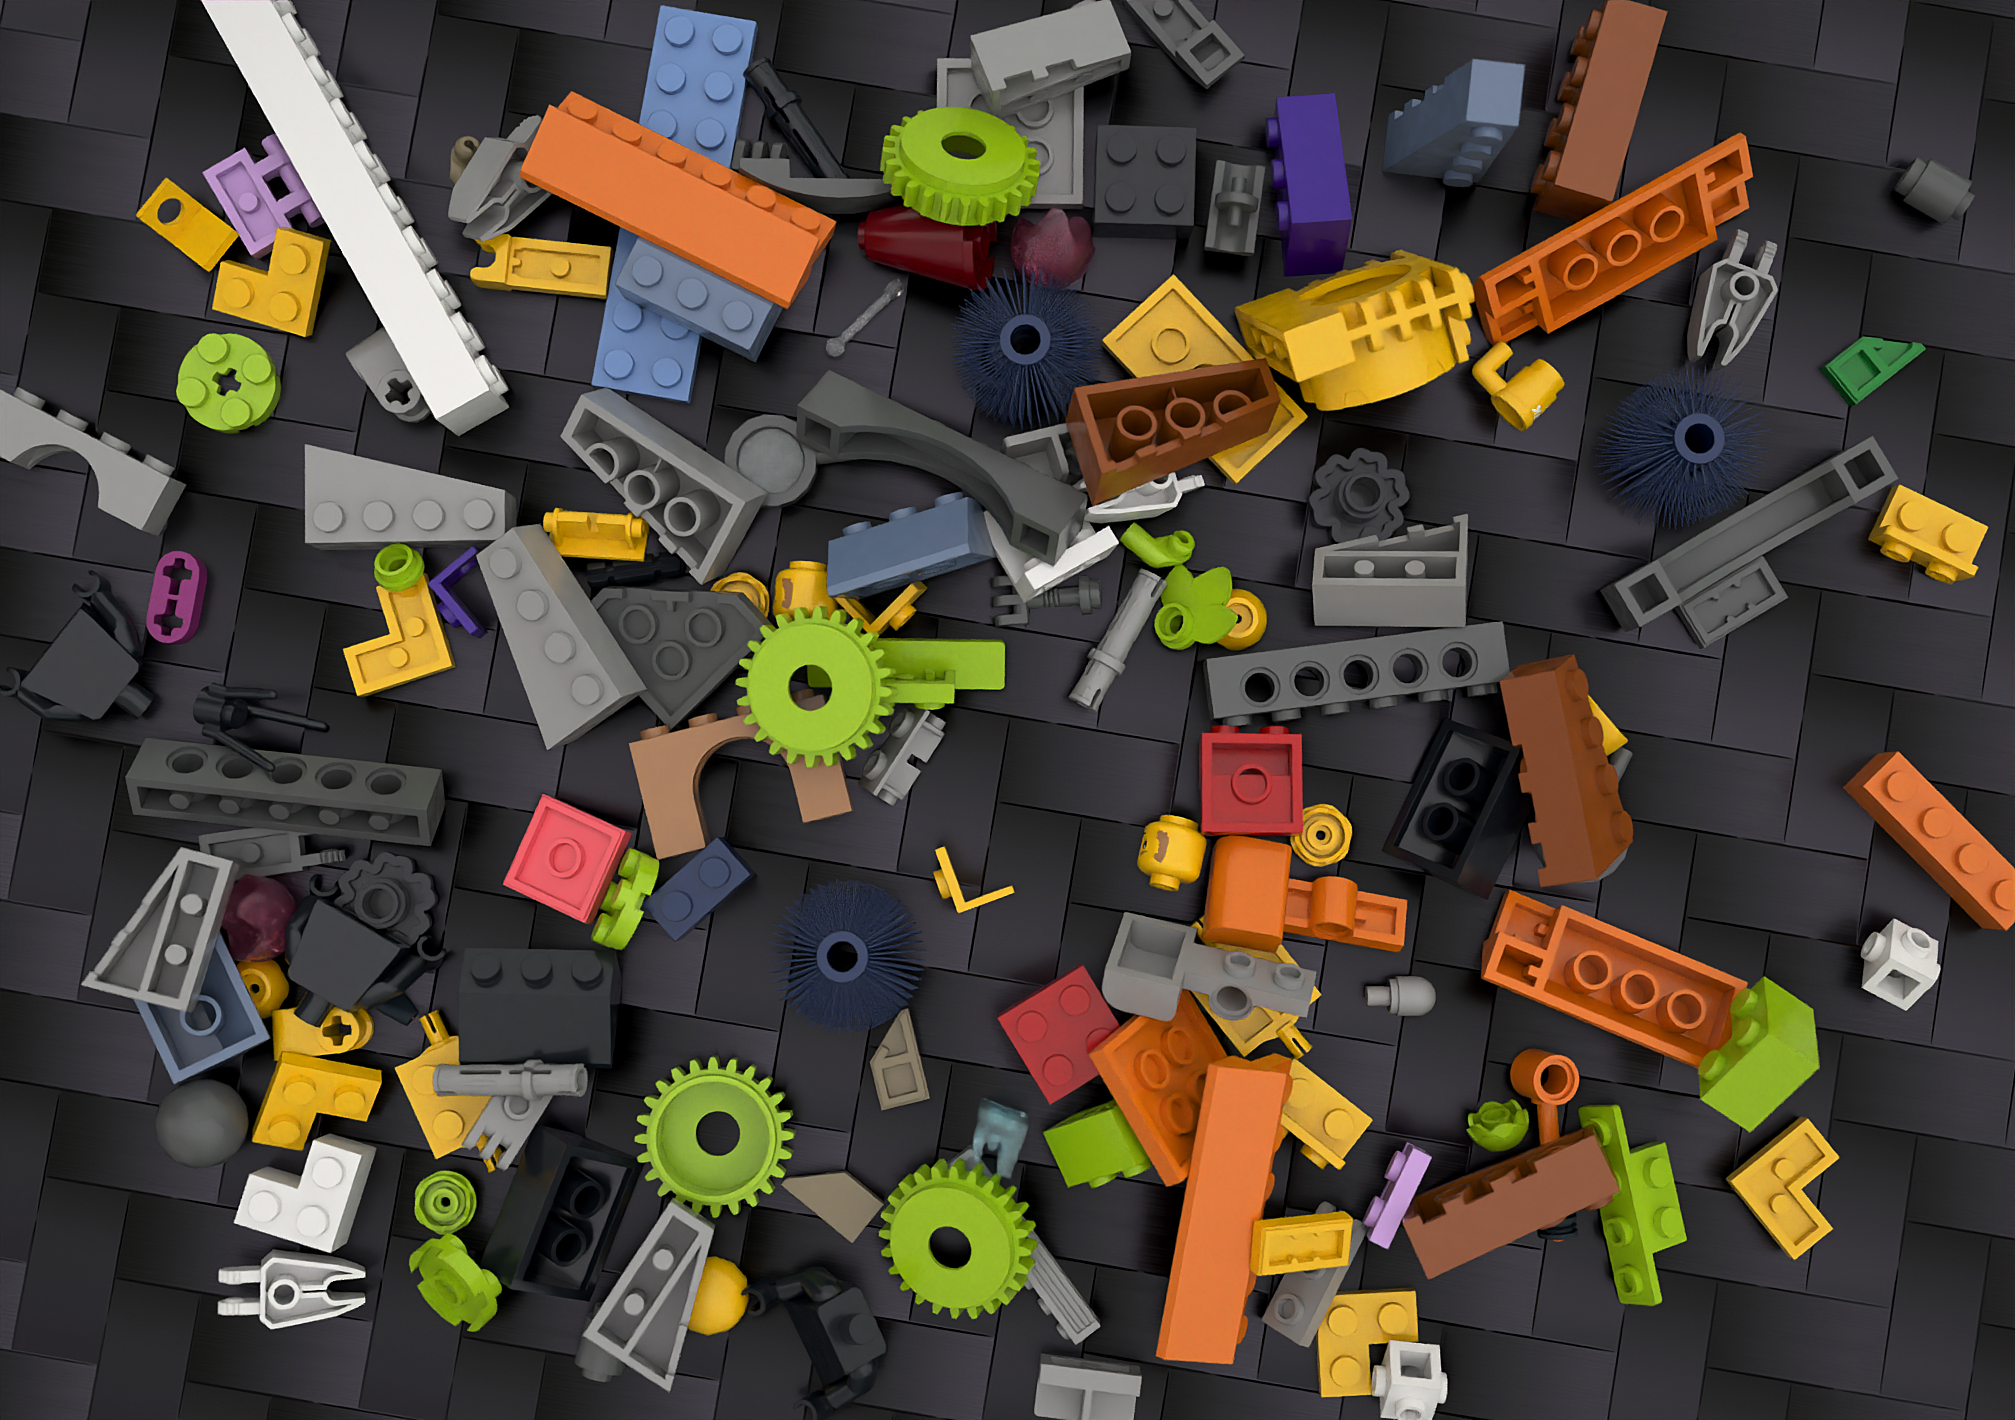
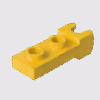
M501 234L486 241L475 240L485 252L496 254L495 262L491 266L485 268L475 267L470 271L471 281L478 287L607 299L614 255L611 247L511 237L509 234Z

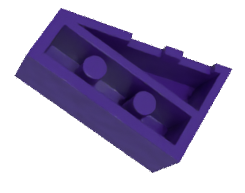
M1331 93L1276 97L1274 117L1266 118L1265 135L1267 148H1274L1275 159H1271L1270 174L1272 189H1277L1278 192L1276 226L1277 231L1281 232L1284 277L1337 273L1343 270L1352 224V213L1336 95Z

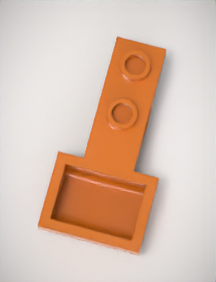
M1225 836L1216 841L1211 855L1201 940L1275 954L1283 941V932L1397 953L1403 948L1407 900L1358 891L1356 883L1342 877H1321L1314 882L1291 879L1289 874L1292 847L1287 844L1245 836Z

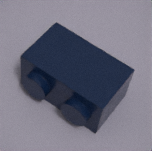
M717 837L646 899L642 905L674 941L682 940L755 876L756 872L725 837Z

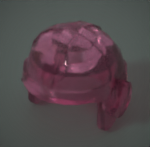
M1053 208L1049 210L1041 221L1037 222V225L1022 217L1017 220L1011 239V256L1016 269L1022 277L1023 265L1027 281L1031 283L1033 268L1034 283L1037 286L1042 269L1044 275L1043 288H1046L1050 275L1051 278L1053 276L1052 281L1054 280L1051 289L1054 285L1055 289L1059 281L1060 283L1057 288L1059 286L1061 288L1062 286L1065 287L1067 283V286L1079 280L1089 270L1096 247L1093 246L1091 228L1083 217L1075 216L1068 220L1066 214L1061 209Z
M245 874L233 886L221 927L228 934L229 951L233 959L251 963L265 962L276 958L285 951V924L297 906L293 896L281 882L272 878Z

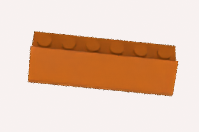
M573 91L569 93L558 108L549 104L520 170V178L786 309L790 307L808 281L812 265L832 238L837 221Z
M1741 132L1479 276L1472 285L1486 340L1493 346L1498 341L1507 343L1537 325L1549 334L1718 240L1716 226L1749 208L1745 181L1752 178L1753 173L1746 136Z
M1512 890L1504 893L1490 936L1483 942L1481 979L1696 1069L1699 1068L1701 1061L1711 1050L1721 1049L1732 1038L1730 1006L1737 994L1745 989L1748 984L1744 980L1564 905L1555 909Z
M1274 1053L1254 1061H1249L1233 1055L1209 1063L1156 1356L1164 1360L1233 1364L1236 1346L1243 1340L1247 1331L1248 1319L1244 1316L1247 1298L1251 1294L1257 1275L1250 1269L1254 1221L1263 1219L1265 1203L1274 1187L1275 1177L1271 1173L1275 1152L1279 1149L1284 1134L1283 1126L1280 1124L1284 1104L1289 1099L1293 1087L1292 1077L1289 1076L1292 1064L1291 1058Z

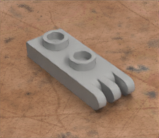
M518 1095L491 1096L461 1145L471 1150L479 1141L481 1134L489 1137L478 1156L488 1161L500 1144L506 1149L498 1158L496 1167L505 1172L554 1095L543 1096L540 1100H526L524 1096Z
M1325 1201L1319 1205L1315 1214L1336 1212V1207ZM1357 1219L1353 1220L1348 1266L1285 1273L1261 1321L1298 1345L1309 1348L1367 1232V1225Z

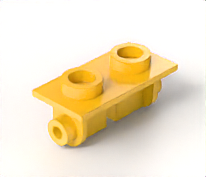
M555 508L554 512H546L543 520L544 531L550 532L549 538L562 557L644 562L650 525L642 516L636 517L632 512L623 515L563 511L562 508Z

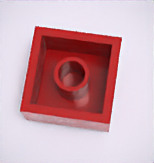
M1082 963L997 1014V1019L1050 1105L1100 1075L1088 1054L1120 1027Z

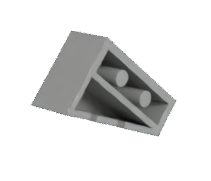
M1468 514L1453 517V524L1425 531L1422 524L1408 527L1407 535L1379 541L1377 535L1316 548L1312 580L1315 626L1466 627Z
M674 1197L583 1334L584 1337L668 1392L671 1390L715 1224Z

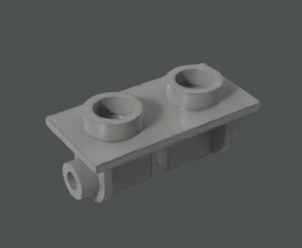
M909 703L907 708L901 709L892 719L888 730L890 735L881 749L874 751L866 760L862 768L863 777L858 784L894 806L898 798L903 800L921 772L907 763V760L913 754L927 763L945 735L942 729L946 722L928 710L915 707V703Z

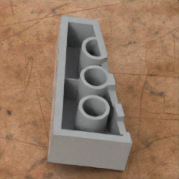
M305 444V543L320 550L383 549L398 543L405 544L413 549L471 548L472 546L482 548L488 547L511 528L517 527V498L505 490Z
M541 524L513 527L476 555L547 750L574 742L647 690Z

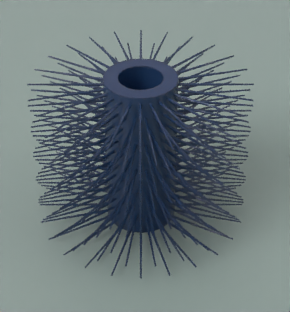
M1022 265L1024 314H1022L1014 268L1013 273L1020 315H1018L1005 271L1004 276L1013 311L994 274L998 293L1002 301L992 286L988 290L991 298L984 291L983 295L980 293L982 297L978 298L981 300L979 302L983 305L981 306L983 309L980 310L973 304L971 305L980 311L975 310L981 316L971 309H965L970 313L968 315L973 318L971 320L976 323L965 318L956 317L979 328L966 322H960L965 324V326L951 324L974 331L971 332L959 328L957 330L973 335L954 332L970 337H952L973 341L952 339L965 343L950 344L965 345L963 347L951 348L972 349L952 351L965 353L951 355H970L954 358L963 359L953 362V364L963 363L954 367L969 365L957 369H966L960 373L973 370L960 376L967 377L959 381L969 379L965 382L967 383L976 379L967 385L974 384L972 387L982 382L974 390L979 387L981 388L969 397L975 396L982 389V392L989 388L980 398L978 397L982 392L971 401L975 399L978 402L988 393L984 398L985 400L981 401L977 406L982 403L980 408L983 405L988 407L991 403L988 410L993 405L992 409L994 408V412L1001 400L999 404L1001 407L998 411L1000 413L999 416L1001 417L1002 415L1003 421L1004 419L1006 421L1010 412L1009 418L1013 430L1019 409L1018 418L1023 429L1027 391V412L1032 431L1031 384L1040 429L1041 423L1034 383H1036L1049 426L1048 410L1041 387L1059 423L1058 410L1053 399L1065 416L1067 414L1065 411L1066 403L1070 404L1068 400L1072 398V391L1074 387L1076 388L1075 385L1078 387L1088 386L1087 384L1092 385L1077 376L1090 381L1091 379L1089 378L1092 377L1090 375H1100L1081 368L1097 372L1098 370L1082 365L1097 369L1100 367L1086 363L1099 365L1102 363L1081 359L1102 361L1089 358L1102 357L1090 354L1102 352L1083 351L1102 349L1091 348L1100 345H1085L1102 342L1091 341L1102 337H1091L1101 333L1085 335L1101 330L1088 331L1098 326L1082 330L1098 323L1094 322L1085 325L1090 321L1098 319V317L1091 320L1085 318L1079 321L1092 312L1080 316L1086 312L1083 311L1074 317L1087 306H1084L1076 313L1074 312L1088 301L1080 306L1077 302L1067 311L1082 296L1068 306L1078 295L1077 293L1071 299V292L1075 289L1074 287L1071 291H1068L1064 298L1063 296L1066 291L1063 293L1064 289L1055 298L1058 292L1056 289L1060 281L1054 289L1055 285H1053L1051 290L1049 278L1045 288L1042 269L1036 289L1032 268L1028 306L1026 278ZM1070 339H1077L1071 342H1065ZM1024 346L1037 347V350L1031 354L1023 355L1017 353ZM986 354L988 355V356H985V357H977V356H980V355H986ZM1075 372L1081 373L1089 378L1083 377Z
M1686 365L1687 373L1685 371L1684 390L1681 372L1678 383L1674 371L1673 379L1669 373L1672 387L1668 374L1666 378L1667 384L1663 379L1666 391L1664 390L1662 380L1659 382L1660 388L1657 382L1655 385V382L1652 381L1650 384L1654 389V393L1651 387L1649 389L1646 386L1649 393H1646L1643 387L1640 388L1644 392V394L1642 393L1644 397L1640 395L1638 390L1634 392L1639 399L1638 402L1633 396L1631 398L1628 396L1637 407L1632 403L1626 405L1630 410L1625 406L1624 408L1620 407L1625 415L1621 413L1618 415L1627 422L1607 414L1621 426L1609 421L1607 422L1625 433L1611 428L1608 429L1631 439L1600 431L1603 434L1612 436L1611 438L1622 441L1617 442L1601 438L1606 442L1619 443L1613 445H1626L1630 447L1602 445L1616 447L1607 449H1629V451L1599 449L1612 451L1601 453H1626L1621 455H1596L1620 457L1605 460L1628 459L1604 462L1620 463L1595 467L1616 465L1610 467L1612 469L1605 470L1608 471L1605 473L1629 468L1602 484L1642 469V471L1617 485L1619 486L1644 472L1611 500L1616 499L1619 495L1621 496L1633 488L1634 491L1618 506L1619 508L1635 491L1639 490L1630 505L1638 497L1633 504L1634 506L1642 494L1644 496L1639 501V503L1642 501L1640 507L1648 498L1641 513L1643 512L1640 519L1641 522L1649 500L1654 495L1649 505L1651 509L1657 496L1654 504L1655 509L1651 517L1653 522L1658 505L1657 530L1665 497L1663 527L1669 505V529L1673 512L1675 530H1677L1678 509L1683 527L1684 515L1687 525L1690 518L1694 525L1696 517L1698 516L1699 518L1697 508L1701 522L1704 516L1702 509L1704 513L1705 511L1707 512L1708 517L1710 514L1712 515L1709 506L1710 508L1712 506L1715 514L1717 513L1715 508L1717 509L1716 505L1721 512L1720 508L1722 505L1717 499L1722 504L1725 502L1726 506L1730 505V503L1732 504L1725 490L1730 494L1736 493L1742 498L1732 487L1736 488L1739 493L1741 489L1731 480L1738 486H1740L1738 484L1740 483L1750 488L1736 476L1750 481V478L1744 473L1756 478L1758 477L1740 466L1753 469L1752 467L1732 459L1746 461L1759 466L1762 465L1739 455L1763 461L1767 460L1757 458L1758 456L1742 454L1748 452L1763 453L1749 451L1755 449L1730 447L1744 446L1773 450L1755 447L1762 445L1739 444L1746 442H1769L1740 441L1757 437L1733 440L1763 435L1741 436L1744 434L1771 431L1748 432L1752 431L1749 429L1756 428L1753 426L1763 423L1733 430L1752 420V418L1759 416V414L1722 428L1723 425L1750 410L1748 409L1720 425L1722 421L1751 398L1727 410L1746 390L1745 388L1740 394L1738 392L1729 401L1728 399L1736 390L1735 388L1726 401L1724 399L1730 391L1720 404L1717 405L1723 397L1721 394L1725 388L1724 386L1715 399L1721 387L1720 380L1714 397L1708 403L1716 386L1714 387L1715 379L1705 403L1712 374L1711 369L1707 389L1704 394L1706 365L1698 398L1699 369L1694 391L1693 366L1690 384ZM1674 375H1675V378H1676V382H1677V386H1678V391H1677V388H1676V386H1675ZM1687 377H1688V384H1689L1688 397H1687ZM1680 379H1681V386H1682V393H1683V395L1681 394V391H1680ZM1668 381L1671 388V394L1669 392ZM1657 389L1659 390L1662 396V400L1658 395ZM1732 450L1747 451V452H1735V451H1732ZM1732 469L1738 470V471H1739L1740 473H1742L1744 476L1738 474L1737 472L1733 471ZM1725 484H1727L1734 492L1727 488ZM1716 490H1718V492L1722 495L1723 499L1718 495ZM1686 497L1688 500L1689 510L1687 508ZM1674 502H1675V516H1674V509H1673ZM1680 502H1681V505H1682V516H1681ZM1691 505H1693L1694 516H1693V512H1692V509H1691Z
M838 880L835 889L834 885L832 889L831 882L829 884L828 881L829 886L826 893L824 888L823 890L821 888V891L820 888L818 890L819 901L818 899L816 901L814 895H801L807 904L805 907L798 905L802 911H798V908L785 907L788 911L794 909L795 911L791 913L800 921L792 916L780 915L801 930L788 924H775L803 939L784 933L771 932V934L810 947L782 942L769 943L815 953L767 952L773 954L817 956V958L766 963L817 960L816 962L769 972H783L812 966L772 981L773 983L786 981L809 973L778 989V992L786 991L804 982L780 1000L792 999L804 991L789 1006L797 1007L805 1000L799 1006V1008H804L805 1012L807 1011L804 1018L812 1019L813 1017L814 1019L815 1017L816 1025L817 1023L819 1024L820 1020L822 1023L824 1021L826 1028L827 1026L829 1027L828 1033L829 1030L833 1032L834 1024L835 1029H839V1034L840 1025L842 1033L843 1024L844 1032V1023L846 1032V1022L848 1034L849 1029L850 1033L851 1029L853 1033V1029L854 1032L856 1030V1021L859 1032L864 1031L865 1027L869 1030L870 1027L871 1029L875 1027L879 1013L882 1017L883 1015L893 1016L892 1010L894 1012H901L897 1006L887 1005L888 1003L894 1004V1002L899 1006L907 1003L897 993L907 999L914 997L895 983L910 990L919 988L890 973L915 981L922 980L921 978L886 966L914 971L925 970L877 959L926 961L925 959L877 957V955L926 950L877 952L922 942L924 940L882 947L922 931L916 930L886 940L918 923L911 921L891 931L914 915L904 913L891 922L907 906L900 905L891 913L896 905L891 900L888 902L890 897L888 898L883 895V889H880L878 893L875 885L874 887L872 885L871 888L870 884L864 883L863 885L862 882L861 886V882L856 881L854 891V881L850 880L849 882L848 880L846 892V882L844 891V881L843 890L842 881L841 890L840 880L839 889ZM793 899L794 902L796 901L797 903H798V902H799V903H800V902H801V903H802V902L804 903V901H801V900L799 901V900H794V899ZM847 942L855 947L858 954L857 963L851 970L843 968L838 960L839 950ZM798 1008L794 1014L798 1015L803 1012Z

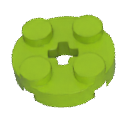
M212 333L202 337L198 344L185 356L178 374L176 393L179 401L196 421L217 432L231 434L240 432L238 430L247 429L252 425L258 426L269 418L279 401L281 382L273 363L274 360L269 352L258 343L238 334L219 335ZM230 371H237L235 380L241 383L237 392L229 390L225 396H222L220 393L221 386L218 384L222 375L227 376Z
M631 847L628 848L618 870V875L621 876L619 883L611 881L599 908L606 911V914L602 913L598 918L591 935V941L616 950H622L627 945L644 913L640 908L645 894L651 896L659 870V860Z
M447 1233L441 1239H429L410 1256L409 1266L411 1273L419 1267L420 1273L424 1278L417 1285L419 1291L429 1305L447 1322L457 1326L464 1320L471 1324L467 1331L476 1332L495 1316L497 1312L496 1297L502 1292L501 1284L493 1273L486 1269L481 1270L467 1255L465 1245L457 1236Z

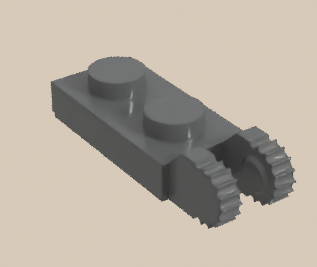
M253 827L199 836L201 853L231 860L240 865L235 881L306 871L308 866L346 861L345 850H338L337 848L306 855L304 836L317 834Z

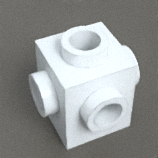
M1893 918L1880 933L1873 932L1862 947L1861 958L1865 959L1862 988L1907 1011L1933 986L1939 976L1940 965L1937 964L1938 941L1929 937L1922 930L1912 928Z
M1389 1340L1382 1365H1374L1372 1372V1396L1380 1397L1381 1418L1432 1420L1437 1404H1444L1447 1395V1375L1445 1372H1441L1440 1345Z

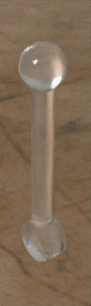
M898 279L892 280L886 286L884 293L838 338L828 340L826 343L827 353L833 357L842 355L845 351V344L890 300L897 299L903 293L905 286Z

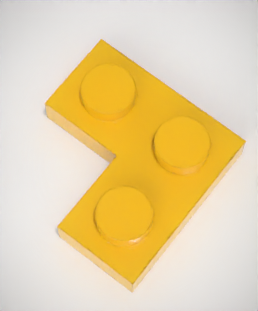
M285 226L278 227L276 229L269 271L232 260L221 261L212 309L303 337L312 335L331 240Z
M423 572L422 577L417 583L402 591H388L381 586L376 587L390 634L343 649L357 696L365 697L456 667L443 622L436 607L437 603L433 590L428 585L430 582L428 574Z
M282 1051L252 1129V1142L302 1151L317 1112L366 1122L382 1083L381 1070Z
M1801 1116L1725 1178L1785 1254L1793 1260H1796L1833 1229L1802 1191V1188L1840 1157L1808 1118Z
M1412 1287L1336 1292L1316 1332L1318 1381L1321 1397L1372 1395L1369 1344L1389 1343V1340L1419 1342L1416 1291Z

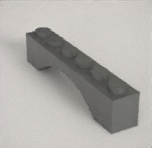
M831 370L825 373L797 405L796 440L837 460L871 459L892 461L918 467L941 476L967 491L981 503L1000 525L1011 546L1053 567L1083 527L1088 501L1087 494Z
M1871 436L1801 474L1600 591L1624 632L1640 628L1757 557L1896 481L1898 477L1875 438Z

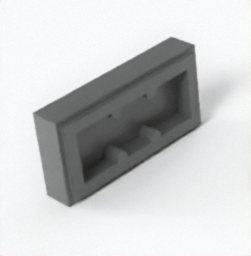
M1762 555L1676 606L1675 610L1695 643L1701 649L1787 599L1788 596Z

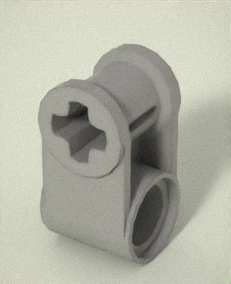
M384 326L346 352V356L355 371L370 387L380 404L387 411L394 413L398 418L409 423L420 422L431 414L432 411ZM409 388L410 390L407 394L410 401L407 404H402L405 401L402 393Z

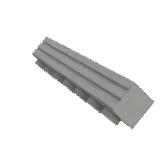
M971 1145L947 1162L950 1169L959 1158L964 1159L966 1170L971 1171L978 1163H981L984 1167L983 1175L989 1178L993 1175ZM1032 1230L1026 1237L1038 1241V1247L1029 1255L1036 1262L1031 1271L1026 1274L1029 1279L1025 1286L1028 1290L1032 1288L1036 1290L1040 1296L1037 1302L1046 1315L1052 1313L1059 1323L1055 1326L1066 1341L1071 1338L1074 1344L1077 1345L1101 1327L1100 1320L1034 1230Z

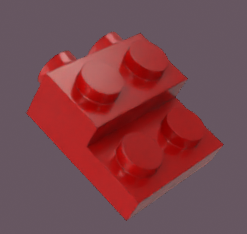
M1228 725L1213 726L1210 728V733H1202L1199 739L1201 835L1301 836L1303 833L1302 734H1289V728L1282 726L1262 727L1259 729V734L1240 733L1239 727H1229Z

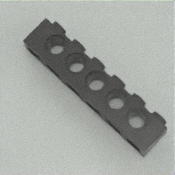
M1503 621L1210 658L1202 663L1210 721L1222 719L1223 725H1228L1229 727L1252 725V715L1271 713L1272 722L1302 718L1301 709L1320 707L1321 716L1351 712L1350 703L1369 701L1370 709L1400 706V696L1418 694L1419 703L1448 700V690L1467 688L1468 697L1498 693L1497 684H1500V680L1510 673ZM1447 651H1455L1463 657L1465 668L1460 677L1450 676L1444 670L1442 660ZM1398 657H1406L1414 663L1416 676L1411 683L1400 682L1395 677L1393 665ZM1349 663H1357L1364 667L1367 672L1368 680L1362 690L1349 687L1344 680V670ZM1301 669L1310 670L1318 677L1319 688L1313 696L1302 695L1295 687V675ZM1250 676H1261L1268 681L1271 691L1269 698L1265 702H1255L1247 696L1245 683Z
M145 738L125 777L133 815L431 846L445 808L442 769L255 750L275 765L273 772H267L227 746Z

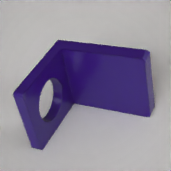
M472 546L432 579L428 585L442 600L436 607L444 618L454 628L462 624L470 635L481 639L488 633L487 630L452 590L456 583L479 565L476 555L482 550Z

